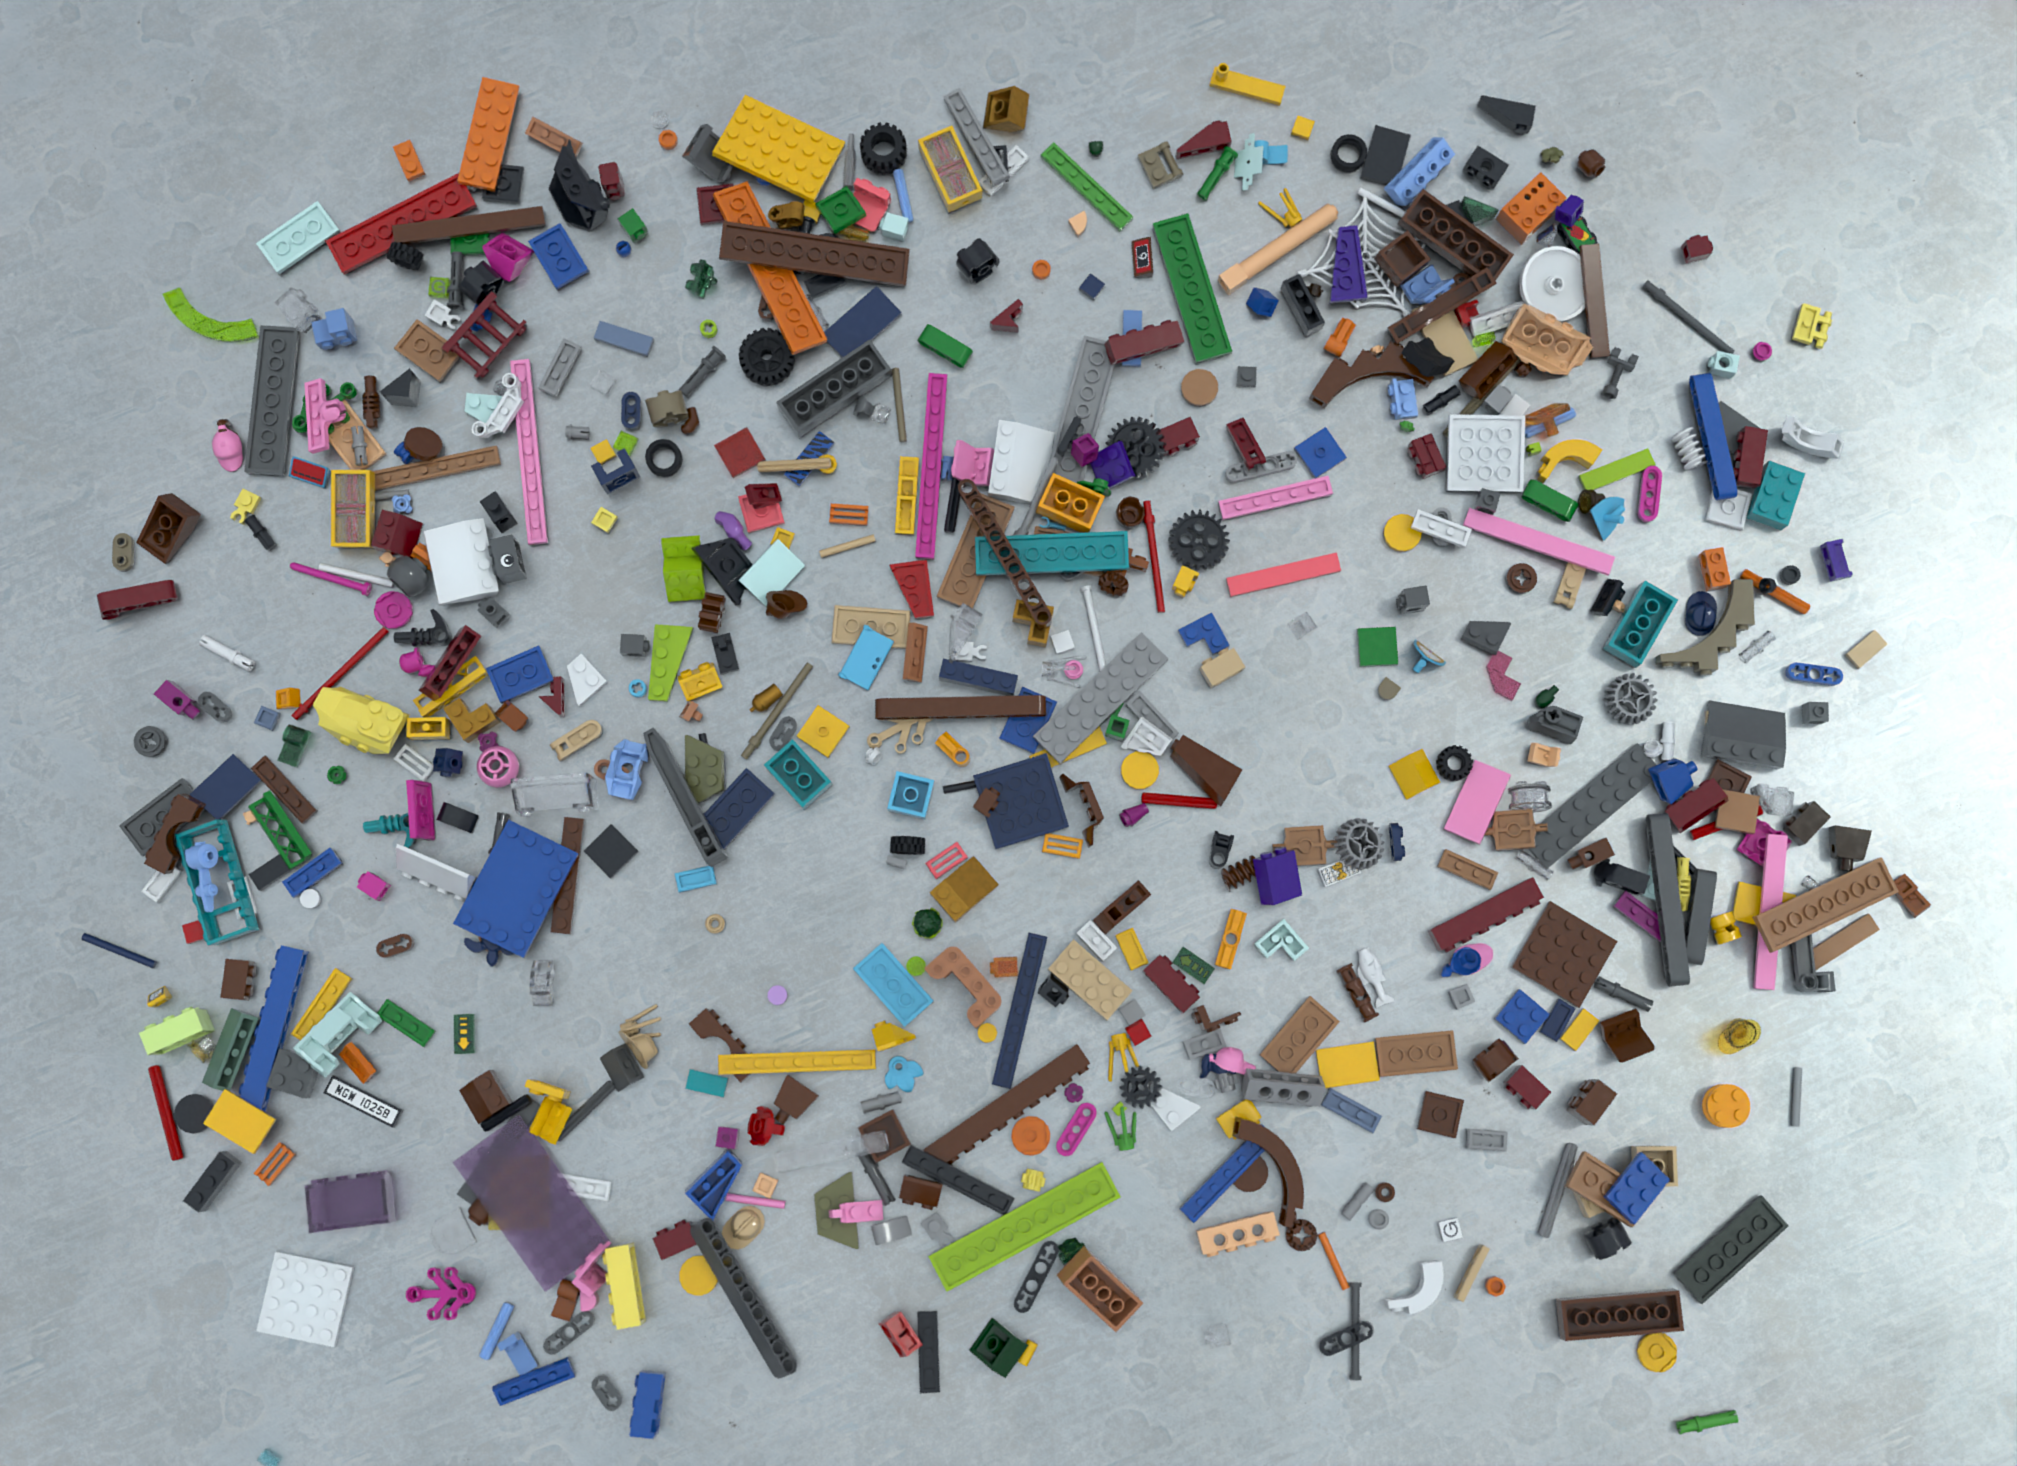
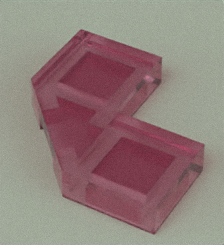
M1498 651L1496 655L1492 654L1486 669L1494 692L1512 701L1521 683L1504 675L1513 658Z

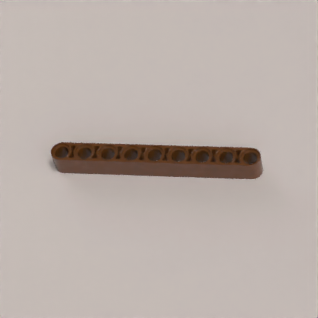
M963 479L958 485L960 497L1035 624L1041 629L1048 628L1052 623L1050 610L976 485L970 479ZM966 486L972 488L969 493H964L962 490ZM979 502L982 505L979 509H974L972 504ZM984 518L991 520L988 525H983L981 521ZM998 534L1001 537L998 541H992L990 539L991 536ZM1003 550H1008L1010 555L1008 557H1001L1000 553ZM1013 566L1020 568L1019 572L1015 574L1009 570ZM1023 582L1029 584V587L1025 590L1019 588V585ZM1036 598L1039 603L1036 606H1031L1028 604L1029 600ZM1040 615H1047L1049 617L1046 622L1038 620Z
M1046 696L875 699V719L1046 716Z

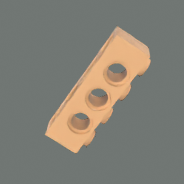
M1273 1211L1196 1230L1201 1253L1203 1255L1207 1254V1257L1216 1256L1218 1251L1226 1249V1252L1238 1250L1237 1246L1244 1244L1245 1247L1257 1245L1256 1241L1263 1239L1264 1243L1276 1240L1275 1236L1280 1235ZM1256 1224H1260L1262 1227V1232L1259 1235L1252 1233V1228ZM1237 1229H1241L1243 1232V1237L1240 1240L1233 1238V1233ZM1217 1234L1224 1236V1242L1221 1245L1214 1243V1237Z

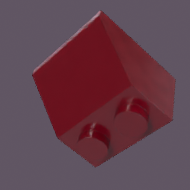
M382 509L371 546L377 551L389 552L400 557L408 556L413 560V557H411L412 550L418 545L424 524L404 515Z

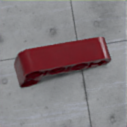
M173 580L153 582L97 594V602L102 620L117 618L120 612L172 603L178 600Z

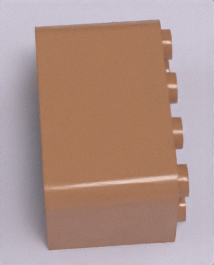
M954 946L948 947L924 968L929 976L934 979L947 978L953 972L977 1001L968 1009L967 1017L975 1029L1000 1008L1002 1002L1000 995L959 948Z

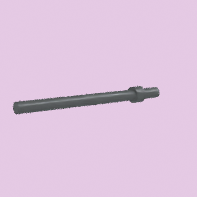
M1649 280L1645 282L1643 286L1654 295L1655 299L1665 303L1722 351L1730 354L1734 353L1735 350L1669 298L1662 288L1658 289Z

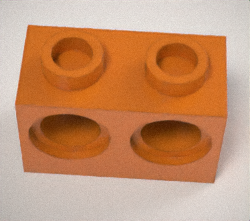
M1723 547L1704 550L1698 555L1706 591L1724 589L1731 584Z

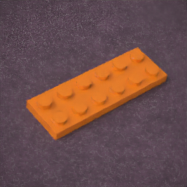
M482 77L457 180L458 184L495 192L519 94V85Z

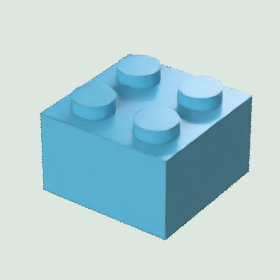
M896 771L887 807L888 811L926 820L935 784L934 780Z

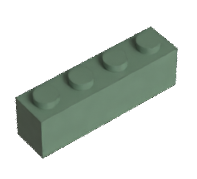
M233 1008L230 1009L204 1075L203 1084L224 1091V1089L231 1090L259 1019L258 1017Z

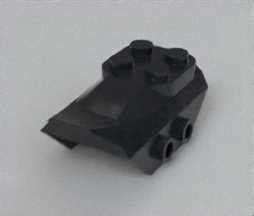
M568 140L567 146H562L548 190L566 222L591 231L606 220L610 204L608 199L604 198L601 193L599 182L590 179L585 169L577 161L571 141Z

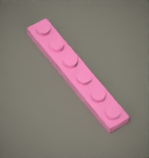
M1324 476L1220 500L1218 505L1223 521L1331 496L1333 491L1329 476Z

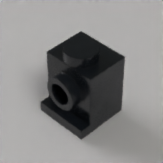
M1051 973L1039 986L1038 994L1054 1007H1057L1059 1003L1063 1004L1068 999L1069 988L1057 980ZM1055 987L1058 992H1053L1052 988Z

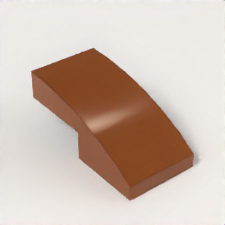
M1905 873L1894 881L1899 891L1895 894L1896 897L1914 918L1931 906L1918 891L1917 885Z

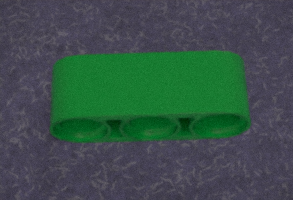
M930 324L926 325L917 339L922 346L960 368L965 366L973 353L968 346Z
M1533 479L1529 480L1521 495V498L1526 502L1565 522L1571 521L1579 505L1575 500Z

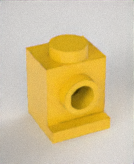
M1182 565L1172 587L1174 593L1180 597H1185L1187 591H1192L1195 584L1193 579L1197 580L1199 573Z

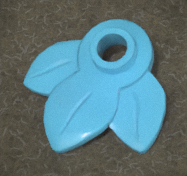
M895 1056L889 1061V1071L885 1075V1083L888 1089L898 1085L901 1090L911 1092L914 1087V1078L922 1076L923 1070L917 1062L907 1061L902 1056ZM897 1063L902 1064V1067L900 1069L895 1068V1065Z

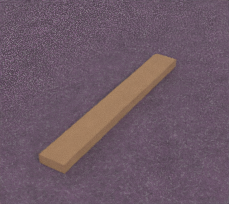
M498 446L373 471L375 472V491L501 465Z

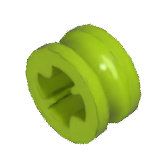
M707 319L700 324V331L704 337L712 338L717 334V326L713 320ZM709 325L710 327L712 325V331L708 332L707 330V332H705V326Z

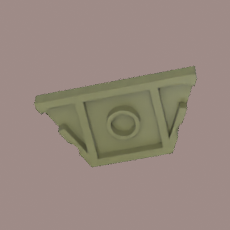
M685 735V779L698 803L704 802L714 794L724 790V751L714 748L690 735Z
M848 1172L814 1194L817 1233L851 1248L859 1249L857 1222L843 1223L840 1222V1218H829V1210L840 1209L839 1204L855 1202L852 1172Z

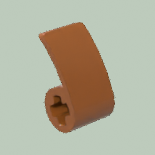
M561 1280L557 1291L558 1297L551 1316L570 1321L581 1292L572 1281Z

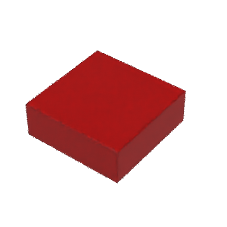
M199 920L182 925L187 944L204 940V932Z
M1142 1018L1125 1028L1135 1046L1151 1037Z

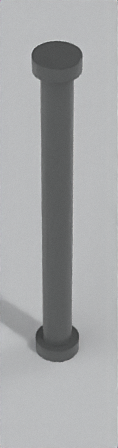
M1350 1282V1287H1352V1326L1360 1322L1361 1282ZM1353 1328L1352 1331L1356 1334V1340L1358 1341L1360 1339L1357 1336L1360 1335V1331L1355 1332V1328ZM1360 1343L1352 1346V1367L1349 1380L1358 1381L1362 1377L1359 1375Z

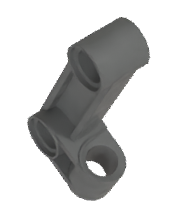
M1812 934L1792 943L1796 978L1794 984L1796 989L1800 992L1836 991L1833 971L1816 973ZM1804 978L1809 981L1808 988L1803 983Z

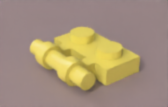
M1803 303L1799 310L1791 340L1810 345L1813 339L1817 341L1815 347L1822 349L1824 343L1827 342V331L1832 323V312L1825 311L1824 316H1820L1821 308ZM1817 323L1821 325L1819 332L1815 331Z

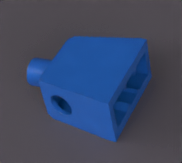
M1671 759L1648 769L1660 800L1669 804L1674 803L1693 787L1694 783L1690 775L1698 770L1693 761L1685 764V762L1678 759Z

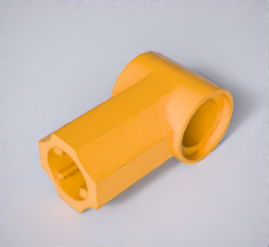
M947 731L935 742L958 767H965L970 763L969 752ZM959 753L966 754V759L962 762L956 760V756Z

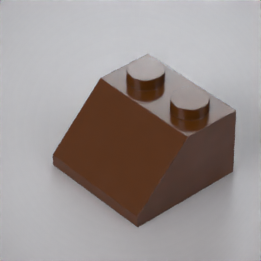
M494 1070L486 1071L459 1090L478 1124H481V1122L512 1103Z
M905 1174L899 1198L903 1199L902 1203L914 1205V1202L922 1204V1208L933 1210V1207H938L943 1184Z

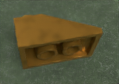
M973 856L930 891V895L956 923L999 884Z

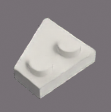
M1164 1088L1158 1091L1162 1095L1155 1097L1157 1103L1150 1102L1152 1108L1171 1131L1201 1108L1199 1105Z

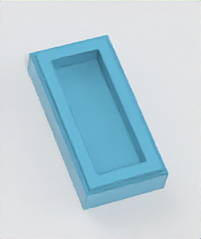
M710 866L675 873L679 893L717 884L714 868Z

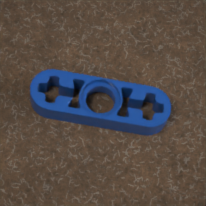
M1795 662L1787 666L1785 670L1787 678L1792 681L1835 686L1843 680L1842 671L1834 667ZM1796 667L1797 671L1802 672L1805 670L1804 674L1799 673L1795 676L1794 672H1791V670ZM1811 669H1815L1818 671V679H1812L1810 677L1809 673ZM1834 673V676H1837V679L1832 681L1831 677L1824 678V675Z

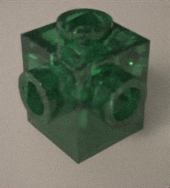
M1076 1237L1065 1240L1063 1244L1058 1246L1061 1252L1058 1254L1063 1265L1067 1264L1085 1244L1083 1242L1080 1243Z

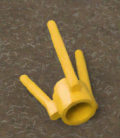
M1284 188L1287 199L1282 192L1279 193L1289 210L1284 214L1285 219L1261 201L1258 202L1266 211L1281 221L1285 227L1289 225L1292 228L1303 220L1287 188Z
M1126 1033L1112 1035V1041H1109V1082L1112 1081L1114 1048L1116 1051L1121 1052L1125 1072H1128L1125 1055L1127 1047L1135 1066L1139 1067L1130 1038H1127Z

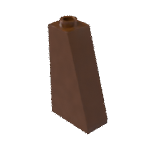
M1182 735L1180 740L1175 739L1170 748L1173 750L1170 757L1221 807L1243 769L1185 735Z

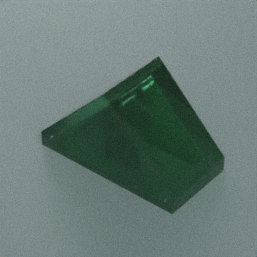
M1466 196L1461 201L1469 222L1475 227L1493 220L1499 210Z

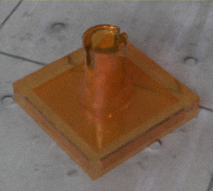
M1553 403L1525 415V424L1538 425L1543 423L1547 437H1551L1559 433L1554 417L1571 409L1568 403Z

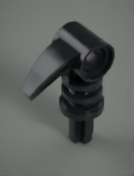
M432 609L430 612L435 621L434 628H427L426 631L423 628L420 631L417 628H412L411 632H395L393 639L395 643H411L413 647H417L419 643L425 645L426 642L428 645L436 642L440 646H447L452 641V634L449 632L443 617L436 610ZM441 632H445V638L438 640V635Z

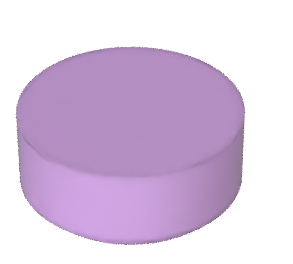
M776 985L769 989L768 1000L772 1004L781 1005L787 1000L788 994L784 987Z

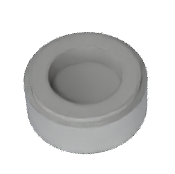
M1375 1209L1369 1214L1368 1221L1373 1228L1380 1230L1388 1225L1389 1216L1385 1211Z

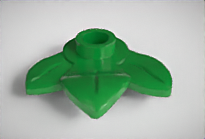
M1096 478L1093 482H1077V484L1100 493L1105 497L1111 496L1112 492L1109 490L1106 480Z

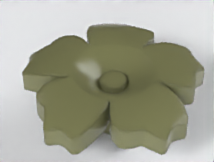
M1550 147V150L1546 148L1541 152L1542 162L1546 163L1550 160V162L1557 163L1559 158L1564 156V153L1556 147Z

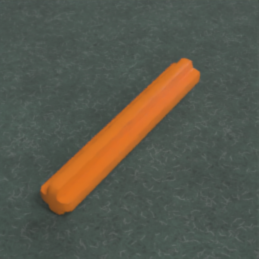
M1745 569L1740 576L1741 579L1753 580V586L1758 589L1759 583L1763 579L1748 569ZM1778 586L1774 592L1767 593L1802 614H1806L1811 607L1810 604Z

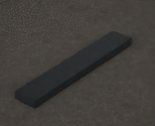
M912 1144L902 1160L903 1164L1002 1215L1007 1214L1015 1199L1013 1196Z

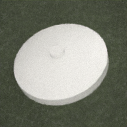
M1551 246L1536 252L1526 261L1519 280L1520 294L1525 304L1531 305L1546 314H1552L1560 322L1569 320L1584 310L1581 260L1578 253L1566 247Z

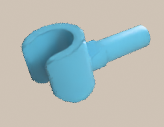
M1041 517V519L1047 520L1048 523L1045 526L1039 524L1040 527H1051L1065 531L1066 526L1050 522L1047 517Z

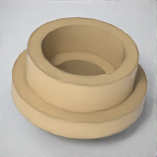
M712 914L706 919L705 926L710 933L717 934L724 929L725 921L720 915ZM715 920L719 922L716 928L712 927V922Z

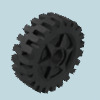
M760 328V331L754 330L753 334L749 333L746 336L747 338L743 339L742 346L739 348V362L745 375L759 385L765 384L770 386L772 383L776 385L779 381H784V378L788 377L790 371L794 368L795 355H792L782 333L772 328L767 330ZM764 354L772 355L769 360L762 359Z

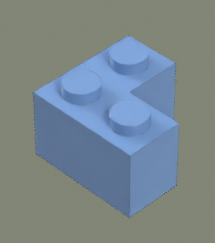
M344 308L325 312L326 319L311 322L315 343L320 349L329 350L336 345L346 346L354 341H358L354 321Z

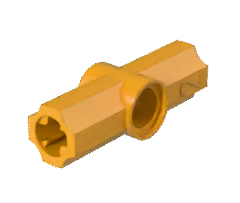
M1230 909L1215 961L1216 966L1231 970L1247 913ZM1228 934L1235 936L1236 941L1234 944L1226 942Z

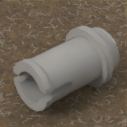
M570 424V426H566L565 437H569V439H589V434L581 433L589 432V427H577Z

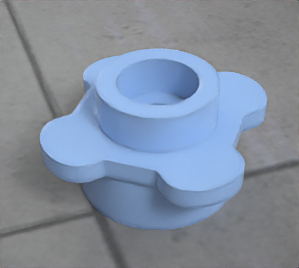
M407 494L402 497L393 496V512L398 514L401 512L410 513L412 511L410 506L411 497Z

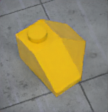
M885 1021L874 1024L875 1028L871 1029L878 1052L916 1039L914 1034L891 1023L886 1024Z

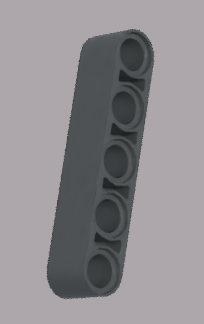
M1698 868L1695 869L1693 874L1684 934L1688 963L1702 965L1707 946L1717 872Z

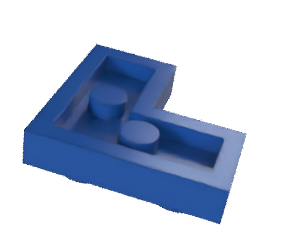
M1212 612L1178 629L1186 647L1204 639L1211 654L1214 655L1230 646Z

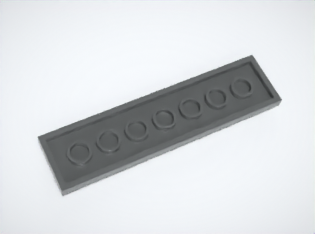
M260 325L244 469L246 473L284 476L300 329L297 327Z
M1638 743L1540 823H1548V831L1536 832V848H1530L1529 850L1545 869L1553 865L1653 781L1648 769L1656 766V764L1650 757L1645 755V751Z

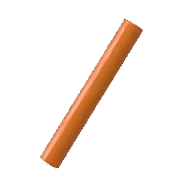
M1325 1232L1318 1234V1237L1342 1290L1348 1289L1349 1284Z

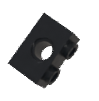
M1478 145L1466 162L1463 170L1468 176L1480 180L1484 186L1494 189L1506 172L1509 164ZM1481 166L1487 167L1489 171L1482 170Z

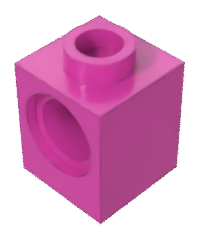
M367 871L366 874L363 873L358 879L359 884L357 888L373 899L381 901L391 885L374 873Z

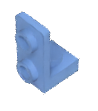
M519 1332L514 1333L497 1344L500 1351L505 1349L520 1376L538 1366Z

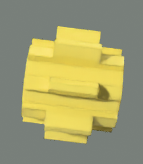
M1026 1169V1173H1023L1021 1178L1022 1188L1040 1192L1041 1187L1045 1185L1046 1178L1043 1177L1044 1172Z

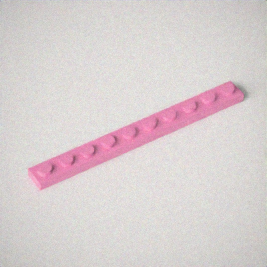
M529 359L510 361L511 373L516 375L521 382V399L524 401L516 414V427L528 545L548 543L531 363Z

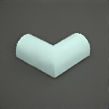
M1285 919L1281 920L1254 943L1257 950L1266 959L1280 947L1287 952L1293 961L1309 949Z

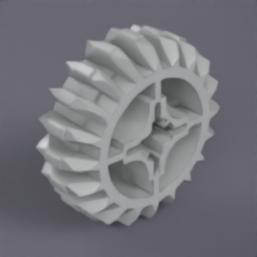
M1625 673L1622 675V678L1620 676L1616 677V682L1612 681L1610 683L1611 687L1606 689L1610 694L1606 695L1605 699L1610 701L1605 706L1612 707L1609 713L1615 712L1614 719L1621 717V723H1624L1627 719L1629 725L1633 721L1639 724L1640 719L1646 721L1647 716L1653 715L1651 710L1656 709V706L1652 703L1658 702V699L1653 698L1657 692L1651 691L1654 687L1653 684L1647 685L1649 679L1642 681V675H1638L1636 678L1635 673H1631L1630 676ZM1624 685V696L1618 699V691ZM1634 686L1638 687L1642 692H1637ZM1629 696H1631V697L1633 696L1634 698L1638 697V698L1635 699L1633 702H1632V700L1629 701V699H1628V700H1625V699H1627ZM1645 699V705L1639 713V701ZM1620 705H1625L1629 712L1625 711Z
M1360 818L1350 819L1346 823L1341 824V828L1336 831L1338 835L1333 839L1338 842L1334 844L1338 851L1335 854L1341 855L1339 861L1345 860V866L1351 865V869L1354 870L1357 868L1358 870L1369 869L1372 865H1376L1378 860L1383 857L1380 854L1385 850L1381 847L1385 842L1380 840L1383 834L1377 833L1379 827L1373 828L1374 822L1368 823L1367 819L1361 820ZM1353 830H1357L1354 837H1349ZM1365 851H1369L1367 857L1363 859L1362 855Z

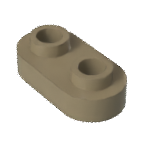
M126 533L117 534L113 539L112 547L113 566L122 572L129 571L134 565V540ZM124 539V544L120 545V541ZM124 558V562L120 564V559Z

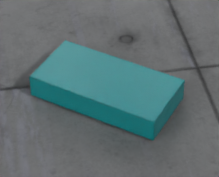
M690 1069L685 1089L724 1097L729 1078Z

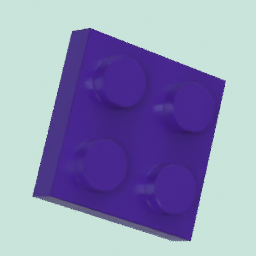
M1118 441L1099 451L1097 460L1090 463L1095 477L1106 480L1109 489L1135 477L1122 441Z

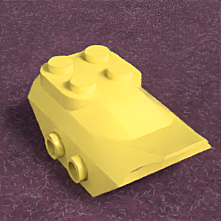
M341 686L337 688L323 687L313 703V707L319 717L318 725L337 738L342 744L355 746L363 753L389 754L407 722V718L410 716V714L402 712L399 708L386 702L375 700L369 695H360Z

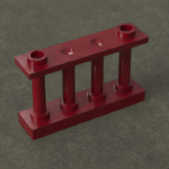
M492 291L441 347V350L446 354L450 351L452 353L455 352L476 370L477 373L474 375L476 380L479 377L483 379L490 371L488 369L490 364L516 335L520 337L527 329L525 327L527 323L525 320L518 324L497 305L495 301L497 295ZM487 309L489 311L492 310L514 329L508 338L484 319L485 316L483 314ZM475 323L477 325L480 324L502 343L495 352L472 333L471 327ZM462 338H467L489 357L483 366L459 347L460 344L458 342Z

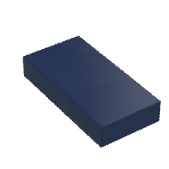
M1558 998L1539 1033L1557 1042L1576 1008Z

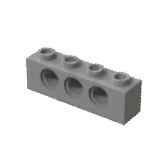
M1247 1068L1241 1086L1244 1099L1250 1101L1278 1102L1288 1105L1298 1104L1308 1107L1321 1106L1326 1088L1322 1076Z

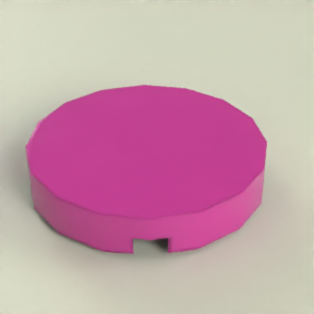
M386 592L375 603V618L382 626L388 629L404 627L413 615L411 600L400 592Z

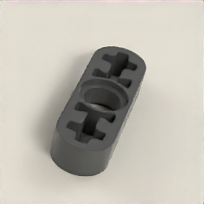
M582 1311L549 1336L543 1344L545 1352L550 1355L557 1354L591 1328L595 1322L593 1313ZM582 1315L584 1317L589 1316V1325H587L586 1323L581 1325L579 1328L582 1331L579 1332L578 1327L573 1323V1321H575L576 1324H578L580 1321H582ZM566 1327L574 1329L575 1334L572 1338L565 1337L564 1329ZM558 1338H561L564 1342H566L565 1344H563L562 1341L559 1342L556 1345L557 1350H555L554 1348L549 1349L548 1347L550 1345V1340L554 1342Z

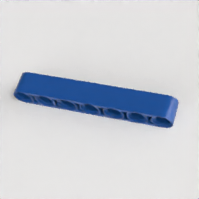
M1712 374L1692 375L1689 378V385L1704 454L1706 455V461H1708L1707 468L1715 500L1735 498L1738 493Z

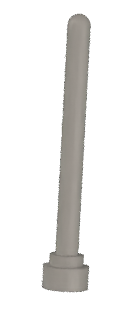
M1056 457L1051 459L1021 528H1018L1017 531L1015 530L1013 535H1028V529L1039 502L1058 464Z

